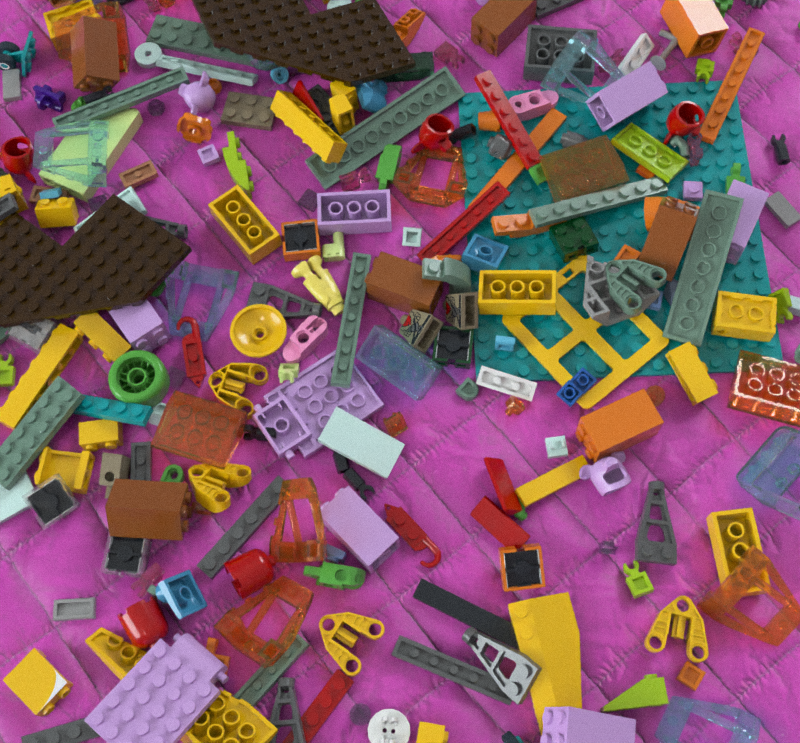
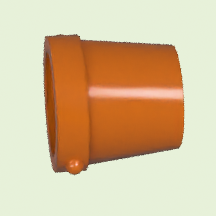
M492 110L478 113L479 130L501 132V125Z

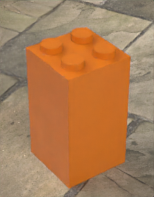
M665 0L660 10L663 19L671 33L677 38L678 45L686 58L716 52L729 29L712 0Z
M643 388L580 417L575 434L580 443L583 442L587 457L596 463L604 457L611 456L614 452L624 451L656 436L664 421Z

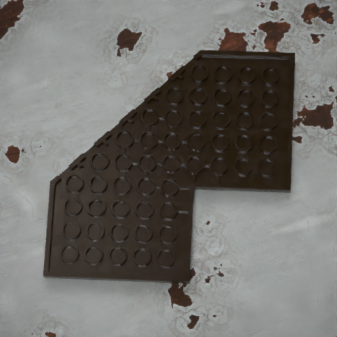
M192 0V4L214 47L219 49L222 47L228 48L230 52L244 55V53L252 55L253 59L263 62L269 60L275 62V65L287 69L293 67L298 69V72L304 74H317L321 76V79L335 82L337 80L344 82L345 86L353 87L413 69L416 65L413 57L376 0H360L314 14L310 13L303 0Z
M115 194L63 246L17 212H14L0 225V327H14L26 322L29 324L44 322L45 319L50 318L55 320L68 318L74 314H92L104 309L107 311L122 309V306L128 305L133 307L140 306L190 254L192 249L189 245Z

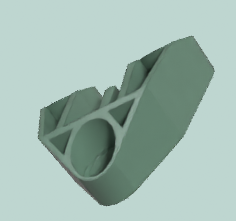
M635 259L611 260L606 264L605 268L609 295L627 315H634L642 309V299L634 293L640 285L659 288L666 283L667 273L663 268ZM616 267L619 269V272L611 273L609 269ZM658 276L663 277V279L659 281L654 280L653 278ZM631 303H638V306L634 308L629 307L628 305Z

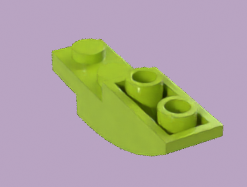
M234 131L227 132L229 147L222 148L229 174L235 185L238 184L249 199H253L252 192L255 189L253 181H250L249 178L252 176L251 166H247L246 160L242 158V153L238 152V148H241L239 137H235Z

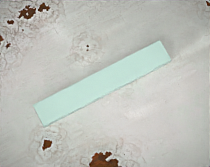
M162 55L156 60L157 67L174 70L183 66L186 73L202 76V72L206 71L210 78L253 86L258 81V75L254 73Z

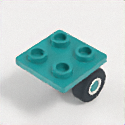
M29 31L24 50L20 51L16 44L9 41L0 43V70L15 69L16 64L21 63L22 77H26L27 72H31V59L36 56V39L33 38V31Z

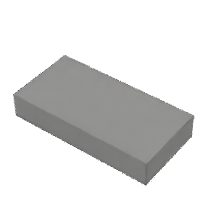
M20 69L2 71L3 100L5 102L22 100Z
M779 191L767 198L765 206L786 229L800 221V214Z
M97 598L54 600L53 621L96 619Z

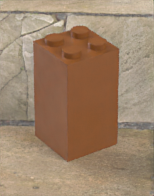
M489 0L471 19L472 42L485 49L487 53L498 57L528 27V24L535 20L537 0Z
M82 16L70 30L73 88L80 89L82 92L101 91L108 85L113 88L120 81L116 22Z
M671 196L663 197L638 261L663 268L667 273L666 280L672 282L700 209H697V206L692 203H679L678 199Z
M381 251L379 256L375 257L371 273L368 272L365 278L368 299L408 314L412 309L433 315L444 291V281L422 279L421 265Z
M115 479L105 505L109 535L114 537L183 541L185 533L189 531V518L192 519L193 506H190L192 492L188 489V483Z

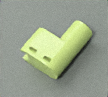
M334 232L333 243L322 246L324 262L342 261L345 259L344 235L342 232Z

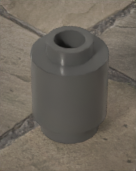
M568 130L567 133L562 134L560 143L563 144L562 148L578 153L579 151H584L588 139L584 138V135Z

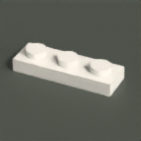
M647 33L639 36L616 69L621 78L641 67L655 45Z
M482 365L476 381L477 385L528 401H532L537 386L536 382Z

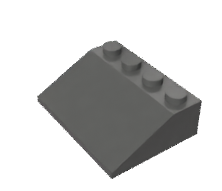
M528 24L523 79L592 85L595 69L597 30Z

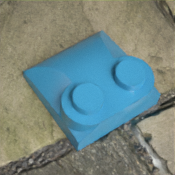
M376 79L354 86L362 109L376 113L387 105L385 95L388 93V87L384 81Z
M475 233L463 252L461 260L470 270L480 273V270H498L509 246Z
M190 570L167 578L156 586L157 598L163 603H168L179 620L208 606Z

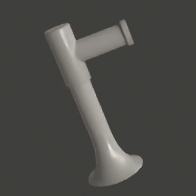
M662 28L659 36L669 39L671 42L660 56H652L650 59L652 65L659 71H663L666 68L665 59L678 45L677 38Z

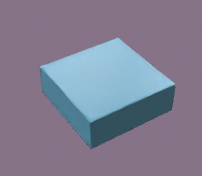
M61 187L43 190L39 193L40 199L58 198L61 196L62 190Z
M496 335L494 349L514 351L515 338Z

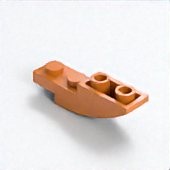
M411 8L393 24L395 31L406 48L415 37L426 15V12L416 8Z
M529 211L526 214L492 216L491 218L494 235H509L510 238L549 231V227L562 223L558 222L535 228Z

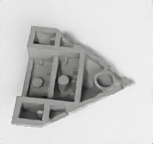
M587 255L583 307L593 320L609 326L638 316L660 296L656 288L640 285L634 293L641 297L642 309L634 315H627L609 295L605 274L607 263L604 262L602 264L595 261L594 257ZM611 267L609 271L611 273H617L619 272V269L616 267ZM631 303L628 306L634 308L638 306V303Z

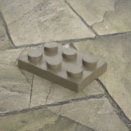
M229 91L221 116V123L272 131L276 116L270 107L274 98Z

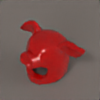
M689 100L677 104L668 114L666 126L669 132L664 138L663 144L667 145L670 138L675 135L681 137L686 135L697 136L701 128L700 125L705 120L703 109ZM696 114H698V116H699V121H698V123H697L696 120H695V115H696Z
M435 113L429 115L420 127L419 142L411 149V153H417L425 148L431 151L441 150L444 153L447 152L452 146L448 138L454 131L452 121L443 114Z
M18 136L7 140L2 145L0 160L5 168L17 175L25 174L29 181L37 184L34 176L30 173L34 165V158L37 156V151L32 148L31 141L25 136ZM18 143H23L28 147L20 149L17 145Z

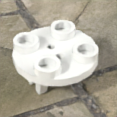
M383 709L375 713L371 718L368 726V738L371 743H407L409 740L410 724L400 711Z

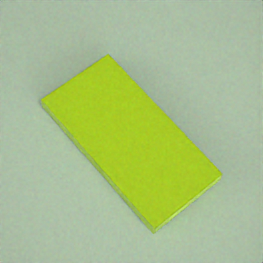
M632 122L613 137L610 142L611 145L667 183L676 177L689 163L687 159Z

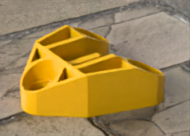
M230 363L211 374L208 383L220 404L243 420H249L255 414L254 405L251 401L239 396L237 393L242 394L244 392L245 383L258 386L265 385L269 380V375L266 368L259 364ZM258 372L265 373V377L262 380H256L255 375ZM216 378H221L222 381L214 386L213 381ZM244 406L251 407V412L247 415L241 413V409Z
M212 462L194 465L188 470L189 481L196 501L214 513L222 512L231 505L230 494L225 490V487L229 489L242 487L252 480L251 468L246 465Z
M679 596L656 615L644 640V646L652 653H658L665 648L671 617L673 618L671 637L683 640L685 624L688 621L685 641L687 657L695 663L703 662L709 655L704 621L692 600L687 596ZM680 600L685 601L688 604V610L685 612L680 611L677 607V602ZM651 637H656L661 641L660 648L655 649L651 647ZM694 647H699L703 651L704 655L701 659L693 656L692 650Z
M351 612L323 616L320 619L319 628L326 650L347 676H357L362 669L360 660L334 640L337 638L351 648L356 644L359 637L343 628L344 624L360 635H364L371 640H379L385 633L383 623L377 619ZM328 619L333 620L335 623L334 628L330 631H326L323 628V623ZM378 624L381 627L379 635L374 636L370 634L369 628L371 625ZM350 660L358 663V669L355 672H349L346 669V664Z

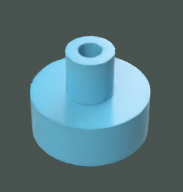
M277 65L272 68L270 73L272 80L278 84L285 83L289 77L288 70Z

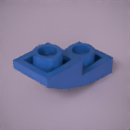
M582 367L571 380L566 382L556 395L571 408L592 388L597 379Z

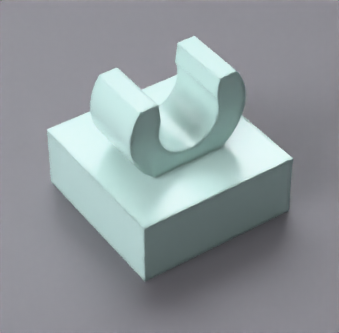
M565 435L545 438L548 459L568 456Z

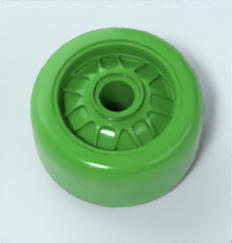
M133 350L124 353L114 361L108 374V384L112 394L118 401L154 407L166 396L170 386V378L165 365L155 354L145 350Z

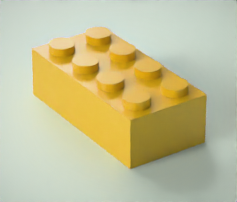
M238 184L208 204L212 216L253 265L282 245L280 234Z
M480 270L479 314L556 315V270Z
M752 507L711 512L706 521L723 598L761 595L772 590Z

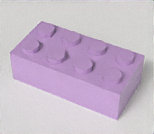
M390 189L317 193V215L320 236L333 235L334 232H342L343 235L392 232Z

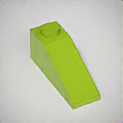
M657 674L644 675V679L600 708L601 713L669 704L664 677H657Z

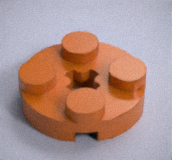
M189 112L184 113L179 118L176 127L177 132L179 133L180 131L183 134L182 137L192 143H202L203 140L209 141L213 132L211 121L208 118H202Z

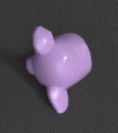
M206 71L202 72L200 81L190 84L182 83L178 90V94L184 98L187 106L191 108L190 113L196 116L198 112H209L216 100L215 91L208 84L210 78Z
M624 451L614 452L611 456L604 457L593 465H583L579 470L580 479L585 481L590 478L602 497L627 486L632 481L622 464L626 459Z

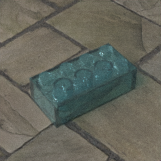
M374 325L355 358L415 401L424 399L443 369L441 365L411 346V344L384 325Z

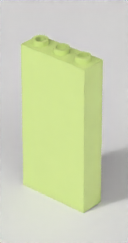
M128 108L68 132L40 171L39 176L42 181L51 187H61V189L68 190L71 196L89 203L142 125L143 119L140 112L136 108Z

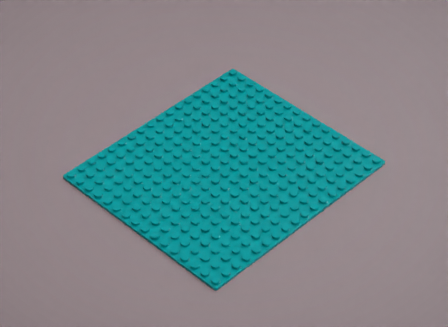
M723 80L709 81L708 84H705V81L665 83L668 93L605 132L600 128L586 101L607 86L540 89L541 92L546 90L557 92L559 99L554 109L567 116L566 121L539 152L543 161H546L547 164L552 159L557 158L553 166L555 168L561 166L562 169L558 173L553 174L554 176L551 179L537 186L531 174L525 168L507 189L511 196L467 235V246L476 233L509 246L498 270H556L557 273L570 262L563 263L549 237V231L517 238H510L509 235L495 236L491 224L492 216L526 214L532 208L645 180L646 178L636 173V169L640 164L611 145L612 138L632 122L663 143L664 138L669 132L666 126L669 112L680 102L689 100L703 109L706 118ZM516 90L503 92L509 100L511 97L515 95L527 93L534 90ZM481 92L465 93L466 95L458 100L460 127L472 123L476 128V135L461 140L465 210L508 160L507 158L499 160L488 153L489 147H487L491 136L495 138L497 134L504 136L506 134L502 127L501 132L479 130L478 113L491 110ZM737 95L713 145L696 139L697 136L686 135L682 137L689 144L690 158L687 159L689 163L669 183L664 181L668 192L658 197L671 196L683 200L684 181L702 182L703 196L706 189L725 194L726 176H731L730 168L733 167V163H741L740 176L745 177V184L753 186ZM546 114L521 122L528 135ZM698 114L695 115V120L697 123L699 121ZM569 130L584 135V138L588 139L584 151L577 153L562 148L563 144L560 143L562 134L567 133ZM669 141L666 146L681 155L680 148L678 146L672 147ZM513 148V150H512L510 156L515 152V149H514V148ZM644 200L584 216L599 242L598 252L589 254L594 257L595 261L603 264L604 262L608 263L614 260L624 244L642 252L649 234L645 226ZM687 201L701 207L702 201ZM759 219L736 265L725 262L717 292L719 290L768 297V294H771ZM690 241L687 242L673 277L677 281L680 278ZM470 270L471 292H479L480 273ZM568 270L563 276L567 279L573 273L571 270ZM580 273L559 289L558 293L584 319H588L591 316L583 307L585 274ZM654 277L653 279L659 281L663 278ZM666 280L663 286L656 289L664 291L669 280ZM663 295L659 311L645 309L643 313L664 332L671 306ZM478 308V328H474L473 336L476 381L481 365L530 381H555L553 376L502 323L503 315L479 314ZM711 310L701 347H696L699 352V359L708 368V374L780 371L784 368L777 322L775 326L776 333L770 342L711 335ZM557 312L556 315H526L520 320L546 349L552 348L573 331ZM630 319L609 326L602 325L596 330L623 359H628L650 341ZM496 335L514 337V351L495 350ZM669 339L666 348L630 377L676 375L665 354L685 343ZM586 342L579 343L559 359V363L572 377L582 367L596 379L605 378L612 372V369Z

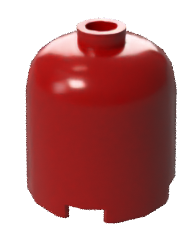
M252 549L226 561L223 565L226 573H230L234 579L231 583L239 597L243 600L272 582L275 574L273 566L276 563L271 554L267 556L261 549Z
M151 596V601L145 602L143 599L125 609L127 612L125 615L122 613L117 615L131 643L138 649L148 647L151 649L160 638L164 639L169 632L168 622L156 596Z

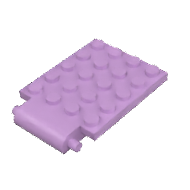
M336 350L300 372L298 378H294V383H290V380L264 395L263 399L267 403L266 407L262 408L260 404L253 407L256 413L253 414L252 418L280 458L287 457L288 460H292L295 457L293 452L298 449L303 457L307 459L325 447V445L317 440L336 406L362 421L384 408L383 402L355 364L353 365L350 389L330 386ZM266 427L275 428L277 432L276 439L268 434L265 429Z
M177 633L173 637L175 643L171 647L160 638L84 721L107 743H177L221 694L220 690L214 685L218 680L223 684L228 681L229 677L225 674L228 669L227 666L189 633H185L182 636Z

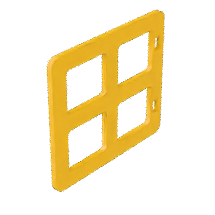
M580 255L578 259L571 261L556 273V312L573 329L571 333L552 348L546 349L520 322L526 315H503L502 323L562 387L573 377L559 363V359L579 343L586 342L612 369L609 375L577 401L583 409H591L666 348L669 339L662 337L663 332L642 312L640 315L629 319L650 341L631 357L623 359L597 333L596 330L603 324L593 320L591 317L584 319L558 293L559 289L580 273L586 275L587 256ZM571 270L573 274L566 279L563 274Z

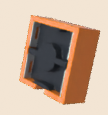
M317 219L281 223L285 262L306 260L316 255L321 257Z
M539 543L524 544L521 549H516L515 546L498 548L502 589L504 592L546 587L542 549Z

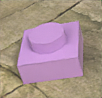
M213 144L197 150L204 167L221 161Z
M684 181L683 201H702V182Z

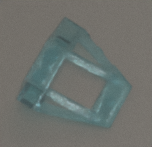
M579 30L555 60L540 86L546 90L557 92L559 97L562 96L569 98L571 101L586 103L595 93L570 72L584 53L589 55L611 75L602 89L624 77V75L602 46L591 36ZM565 78L586 96L561 87Z
M76 121L35 132L33 167L54 175L64 176L71 181L81 182L88 187H107V143L110 121ZM89 134L87 158L53 160L54 137ZM87 165L88 175L58 167Z
M182 261L164 280L166 284L165 294L168 302L170 334L184 337L192 333L189 322L182 323L180 330H176V324L181 319L191 283L215 287L217 289L207 322L197 321L201 340L207 342L235 294L240 272ZM175 279L184 281L176 309ZM224 289H227V290H226V293H225V295H224V297H223V299H222V301H221V298H222V295H223V291H224Z
M672 696L654 734L661 743H682L678 739L690 712L732 731L733 735L729 743H757L761 719L741 708ZM710 711L731 716L736 719L734 722H731Z

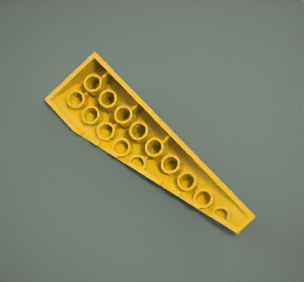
M568 592L508 604L518 650L526 654L542 668L529 691L541 736L543 731L542 716L545 707L570 706L582 709L580 632Z
M103 627L99 628L85 640V643L120 680L147 653ZM220 690L221 694L180 739L183 743H269L278 732V729L247 701L239 700L233 697L231 693Z

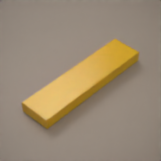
M581 455L516 488L515 493L526 508L580 480L579 470L583 465H588L584 456Z

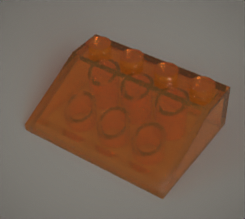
M602 135L538 157L555 203L625 185L629 181L625 166L607 135Z
M740 349L729 391L727 408L800 427V365Z
M175 390L165 406L151 442V447L224 470L244 434L243 428L247 424V412Z

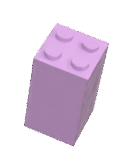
M649 61L597 92L586 101V104L602 131L605 132L668 93L666 84L659 77L656 67Z
M734 179L727 194L744 198L726 263L736 265L747 245L769 193Z
M147 299L140 306L133 307L128 305L122 306V309L108 311L134 350L152 352L153 349L159 345H164L172 338L163 321Z
M348 485L345 489H339L334 495L335 498L330 503L328 501L320 507L318 514L327 529L372 574L400 547V540L394 531Z
M570 706L544 708L542 716L543 731L540 743H635L636 719Z

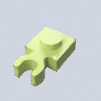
M280 363L278 369L280 383H283L284 380H290V383H294V378H298L300 371L299 363Z

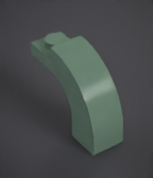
M445 257L443 260L423 259L422 279L449 283V294L471 292V271L466 264Z

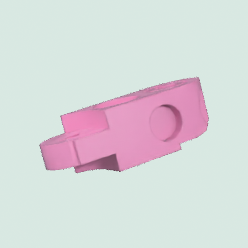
M538 89L515 95L508 101L522 122L547 114L552 107L555 108L558 104L559 96L555 91L546 90L541 92Z
M311 315L302 322L289 338L290 341L283 348L284 360L292 364L300 360L303 361L328 335L327 322L316 315ZM302 339H308L306 343L300 342Z

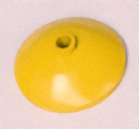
M254 304L245 307L236 314L230 326V337L235 348L242 354L254 358L265 357L276 352L284 343L287 335V325L283 315L274 307L265 304ZM259 334H263V337L258 338L257 336Z

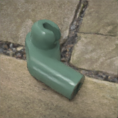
M679 135L670 138L672 147L678 146L681 156L689 159V144Z

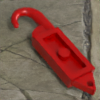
M185 316L177 322L176 330L179 331L181 324L184 322L191 324L192 333L184 336L182 347L187 378L191 379L200 389L204 377L207 376L199 325L193 317Z
M385 503L386 522L414 551H422L428 547L434 554L432 562L420 561V564L427 568L437 566L442 557L439 547L401 506L395 507Z

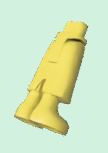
M318 255L312 256L307 262L303 261L298 264L291 274L294 278L304 277L306 280L303 282V285L328 312H332L336 317L343 313L344 300L328 269L322 268V258Z

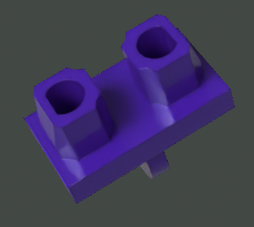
M46 84L43 87L38 85L33 87L35 91L34 100L37 103L38 109L45 110L48 107L58 112L63 111V103L66 101V94L64 92L58 91L54 93L52 88Z

